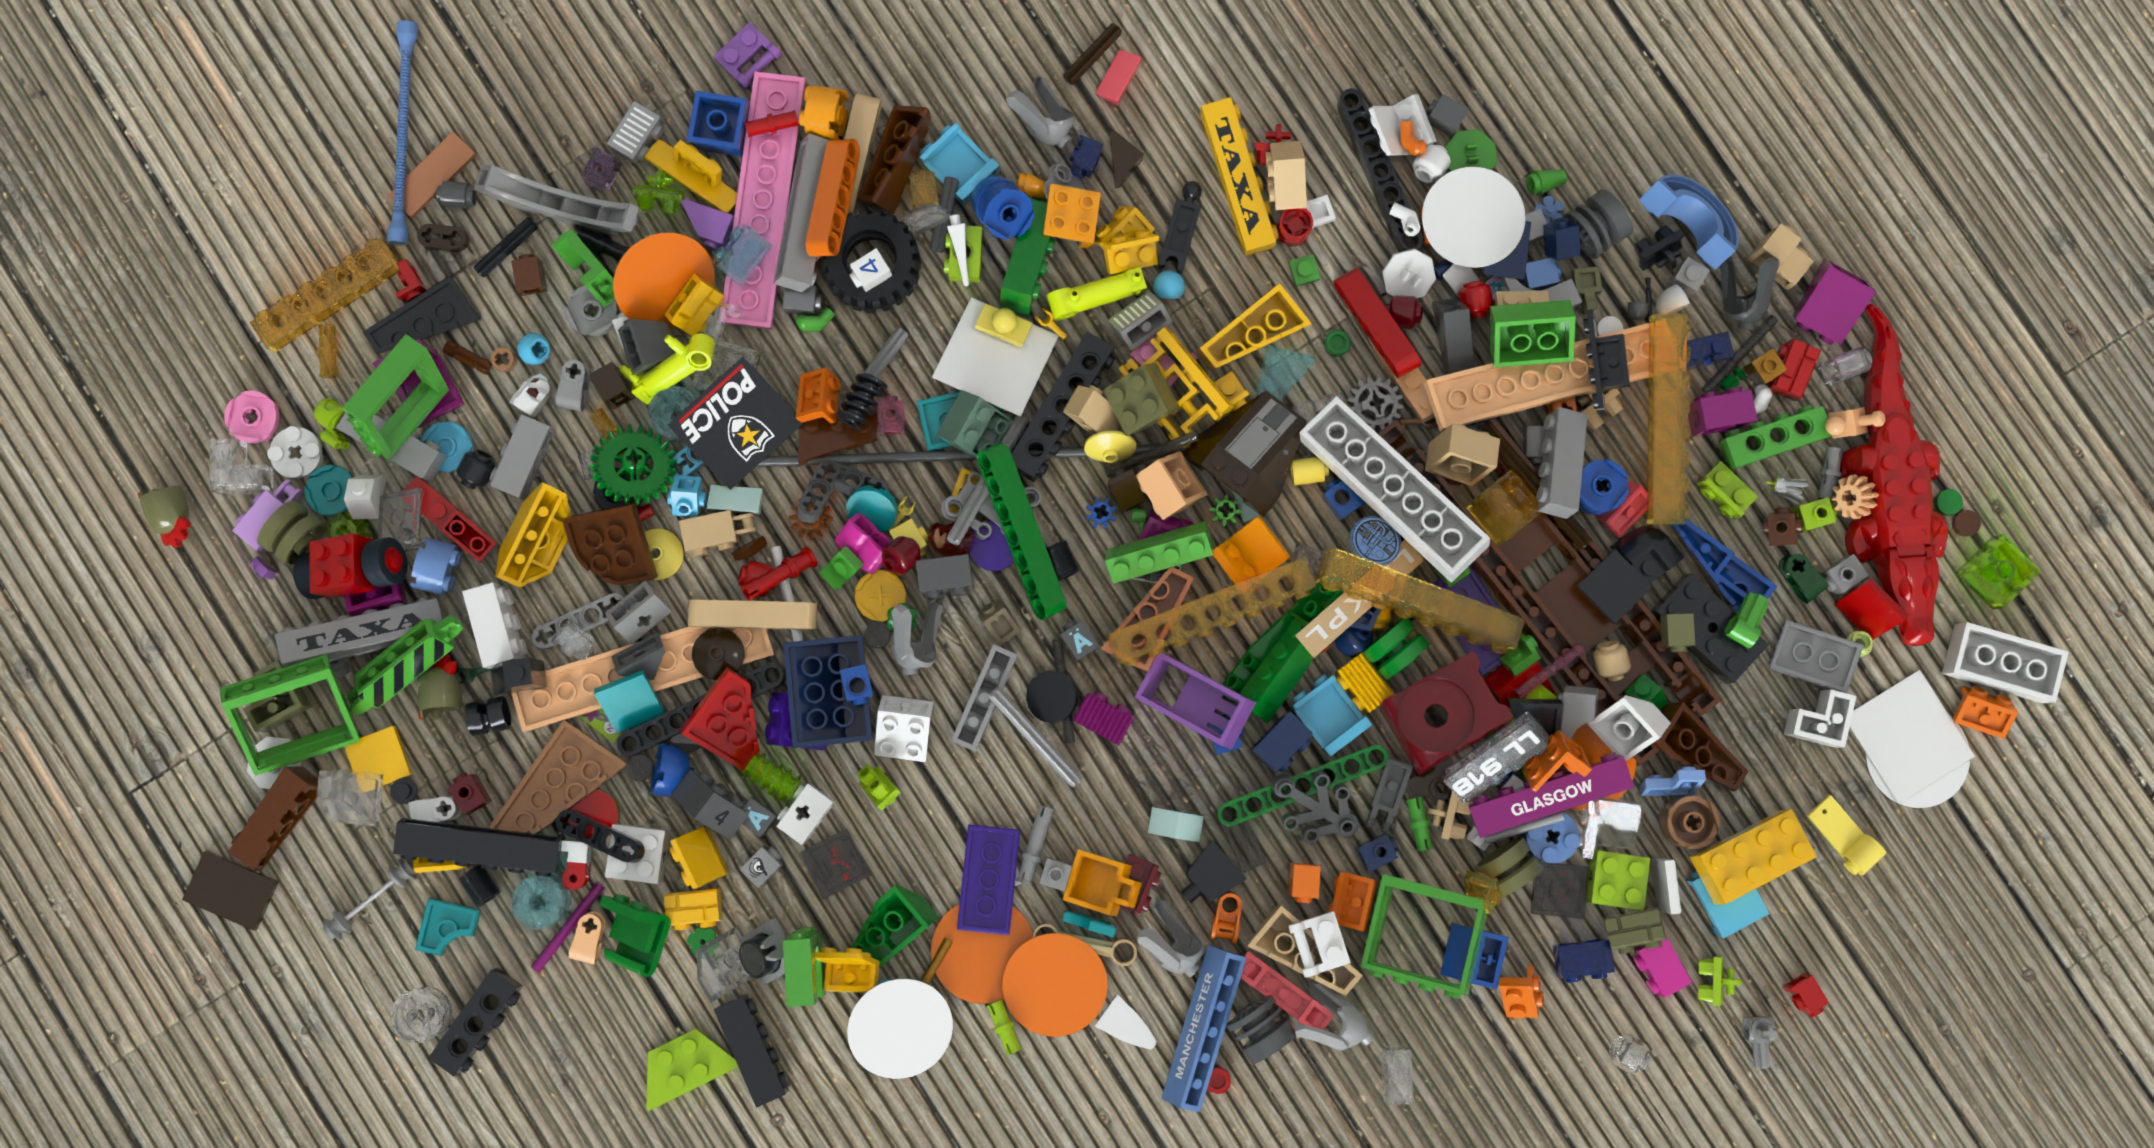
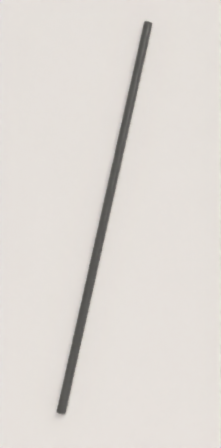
M1175 444L1136 445V451L1133 455L1174 454L1179 451L1183 454L1187 448L1181 445L1177 447ZM1084 446L1061 447L1055 457L1051 455L1050 458L1089 456L1085 453ZM1031 448L1029 451L1030 455L1034 457L1041 456L1044 452L1042 448ZM960 450L831 454V456L826 458L819 457L810 460L807 464L801 466L818 465L824 460H831L840 464L966 461L976 459ZM798 455L767 456L756 467L799 466Z

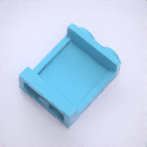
M956 122L952 126H946L940 132V138L934 144L930 142L922 149L920 161L942 185L945 177L948 176L959 180L958 189L955 194L956 199L964 207L972 199V193L980 181L1000 173V165L993 158L990 160L961 130L960 125Z
M1324 674L1313 682L1314 689L1308 693L1303 690L1292 698L1294 704L1290 708L1299 720L1313 733L1311 736L1327 757H1331L1372 724L1366 716L1364 717L1338 684L1337 678L1334 675L1327 677Z
M1697 870L1691 873L1692 877L1686 880L1688 885L1694 888L1714 926L1711 929L1716 937L1724 939L1769 915L1756 889L1727 904L1714 905Z

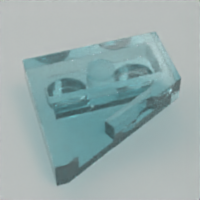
M1268 345L1255 396L1266 390L1281 401L1315 362L1316 357Z

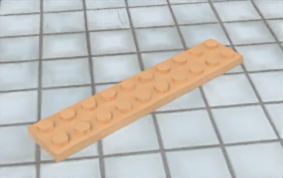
M1665 319L1597 336L1600 338L1624 334L1630 382L1676 371L1682 367ZM1590 338L1574 342V361L1496 368H1494L1493 363L1426 380L1424 386L1439 431H1444L1451 424L1468 425L1595 392L1596 384H1591L1589 369L1594 368L1593 359H1588L1586 344L1591 343Z
M686 627L660 635L665 653L655 679L649 680L655 692L704 677L694 666L692 648L696 639L703 632L713 628ZM724 628L735 633L744 646L745 656L742 665L775 656L768 629ZM632 645L546 670L547 687L511 693L522 732H529L602 709L594 695V689L626 677L616 673L611 656ZM714 649L712 656L715 659L719 658L721 650Z

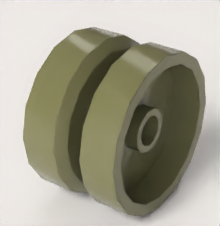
M292 500L279 507L269 517L258 534L257 543L267 552H275L276 559L284 566L290 568L294 566L296 559L300 555L310 552V541L323 538L326 531V523L316 515L311 514L308 516V509L298 501Z
M1523 836L1500 846L1474 867L1483 880L1492 879L1488 889L1496 900L1520 889L1538 876L1544 869L1536 856L1524 858L1529 853L1530 846Z

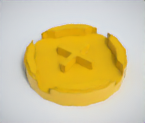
M878 570L874 574L867 573L859 580L855 587L856 606L863 616L872 621H887V612L890 608L896 607L899 603H906L907 593L903 582L897 575L889 571Z

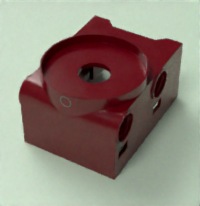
M1474 651L1449 665L1439 668L1428 677L1415 682L1410 687L1389 696L1381 702L1380 712L1418 776L1507 727L1514 718L1507 705L1497 703L1480 675L1479 667L1481 662ZM1440 705L1447 711L1448 720L1443 726L1436 728L1426 723L1424 713L1429 706Z

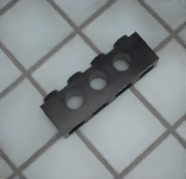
M498 967L490 970L428 1059L453 1077L461 1072L465 1074L475 1061L472 1059L473 1055L477 1050L482 1051L489 1042L488 1034L493 1028L497 1029L505 1020L506 1016L503 1013L508 1006L512 1008L520 999L522 994L519 991L523 985ZM491 994L496 995L499 999L497 1008H493L489 1004L488 1000ZM475 1016L480 1017L483 1021V1028L481 1030L476 1029L473 1025ZM459 1038L467 1042L466 1052L459 1050L457 1046Z

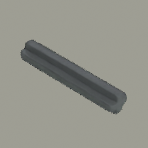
M948 176L944 179L930 243V250L933 252H944L946 233H948L947 226L950 225L949 216L952 215L956 198L955 193L959 184V180L954 177Z

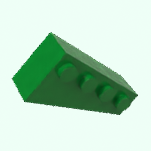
M1031 199L1034 218L1026 232L1017 237L1001 287L999 309L1009 308L1016 315L1026 318L1030 316L1034 299H1038L1041 289L1039 281L1041 276L1045 277L1048 267L1046 257L1047 254H1052L1055 239L1043 234L1047 203Z

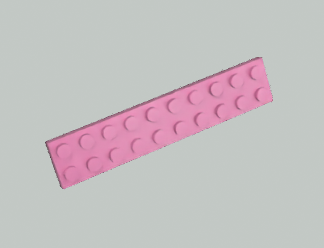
M754 71L748 121L765 118L770 113L773 116L795 110L799 124V116L803 108L806 78ZM800 124L798 127L776 131L777 134L772 135L770 132L752 136L751 138L748 137L746 130L724 285V297L720 314L721 324L772 330L778 285L773 284L792 187Z

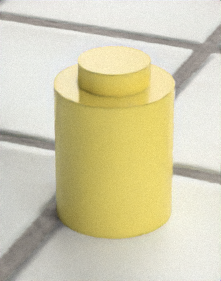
M1318 457L1295 459L1292 461L1290 468L1292 484L1296 486L1325 482V476H1329V468Z

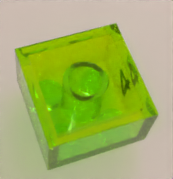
M2005 534L1991 537L1955 573L1994 610L2005 608L2041 570Z

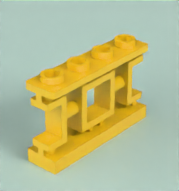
M1163 327L1157 333L1158 336L1150 341L1158 351L1142 365L1157 363L1166 382L1173 375L1177 374L1190 389L1178 401L1180 408H1183L1190 416L1180 426L1186 436H1184L1169 416L1157 422L1159 426H1165L1169 430L1170 434L1168 437L1177 447L1181 445L1187 448L1193 441L1198 439L1191 427L1209 413L1214 420L1219 421L1224 414H1228L1235 407L1171 329ZM1163 343L1185 368L1184 370L1176 363L1166 371L1160 365L1159 361L1169 353L1162 345ZM1130 358L1125 365H1121L1118 368L1122 373L1120 378L1141 367L1135 359ZM1195 383L1200 386L1217 407L1216 410L1210 403H1206L1200 410H1197L1192 404L1191 400L1201 392ZM1181 409L1175 411L1174 413H1172V414H1170V415H1173V416H1174V415H1175L1178 411H1180Z

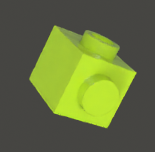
M1829 497L1791 508L1792 512H1797V518L1802 517V532L1837 522L1835 518L1837 511L1834 510L1835 505L1830 502Z

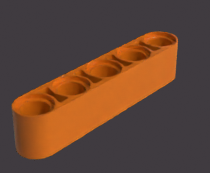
M855 139L832 140L826 145L805 241L806 251L811 257L835 256L839 253L860 157V147Z

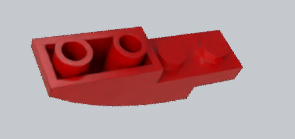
M417 475L400 494L404 500L435 524L440 531L479 563L497 544L471 518Z

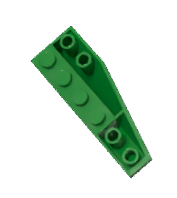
M1329 573L1318 581L1248 648L1223 682V685L1256 702L1252 713L1267 724L1299 682L1313 659L1312 655L1295 635L1345 592L1347 585Z

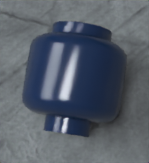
M1348 627L1334 641L1337 649L1342 654L1353 657L1372 645L1373 634L1372 630L1365 631Z

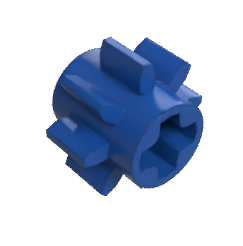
M1096 497L1094 506H1086L1089 511H1092L1091 515L1086 517V520L1093 519L1095 522L1094 529L1097 528L1098 524H1103L1104 528L1108 529L1107 522L1109 520L1116 521L1111 512H1114L1117 507H1110L1108 505L1109 498H1106L1104 502H1099V499ZM1102 507L1105 508V513L1108 516L1098 519L1095 510H1100Z

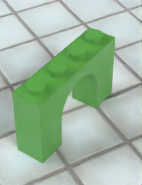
M801 927L790 933L789 937L783 940L787 1007L815 1005L817 997H824L826 995L824 990V962L815 959V952H821V948H823L822 931H815V927Z

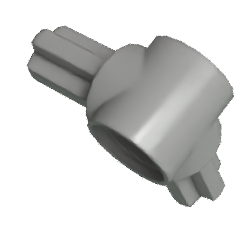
M1772 1016L1745 1017L1743 1019V1034L1745 1040L1748 1043H1752L1754 1066L1758 1069L1770 1067L1769 1043H1772L1779 1033Z

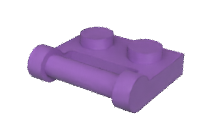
M749 22L714 56V59L746 90L754 78V71L761 72L774 58L777 60L782 53ZM763 48L766 50L744 74L739 72Z

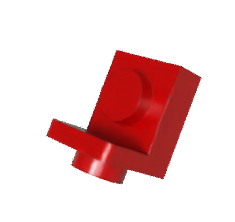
M404 259L396 264L400 270L397 275L405 288L395 294L402 302L409 303L426 292L427 289L413 264Z

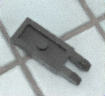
M1391 757L1388 758L1370 805L1372 808L1365 827L1372 828L1380 809L1387 812L1381 825V832L1384 834L1388 833L1393 817L1397 815L1413 765Z

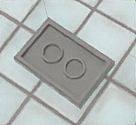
M1785 620L1769 670L1847 694L1864 645Z

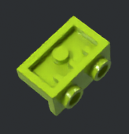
M1722 461L1717 462L1697 483L1701 487L1700 492L1707 499L1714 500L1720 506L1719 510L1723 515L1734 520L1742 517L1745 514L1744 511L1758 498Z

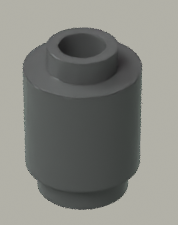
M443 181L442 185L437 187L436 198L437 201H441L443 207L468 209L469 206L474 207L476 205L477 191L473 190L474 186H470L469 183Z

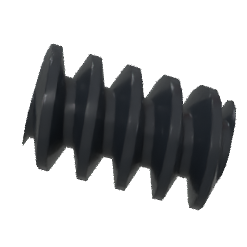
M867 373L856 375L855 380L857 383H853L850 386L853 392L846 394L848 401H843L841 403L843 410L836 412L837 418L842 423L858 431H863L859 426L860 423L865 425L869 423L864 418V415L873 416L874 414L868 408L869 405L878 406V403L873 399L874 396L883 397V394L878 389H887L888 387L882 380Z

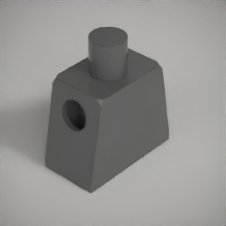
M630 319L618 329L632 375L647 372L676 353L664 341L667 335H671L669 325L666 322ZM672 336L684 345V340L682 336Z

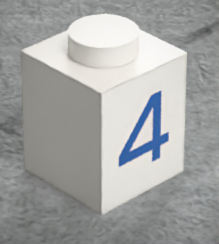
M877 248L850 264L853 272L849 276L857 288L862 286L865 292L892 276L889 267Z

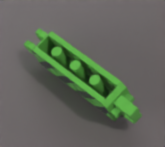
M452 615L447 616L438 623L432 619H423L354 675L355 687L347 693L348 702L352 703L349 707L350 712L355 716H359L371 707L379 709L443 656L448 654L454 648L452 640L463 629L462 621Z

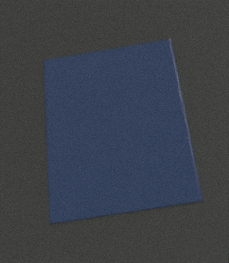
M1525 221L1524 231L1516 248L1501 261L1485 266V275L1525 280L1531 229L1530 221Z

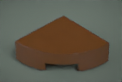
M761 536L744 544L731 554L735 561H740L754 556L767 546L766 544L768 543L764 536Z

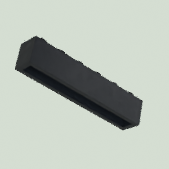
M401 818L396 826L393 854L401 855L400 858L405 860H416L417 857L428 858L427 861L430 863H444V860L455 861L454 865L462 867L480 864L481 868L487 870H497L498 867L508 868V871L512 873H524L525 870L535 871V875L551 876V873L555 874L559 869L563 837Z

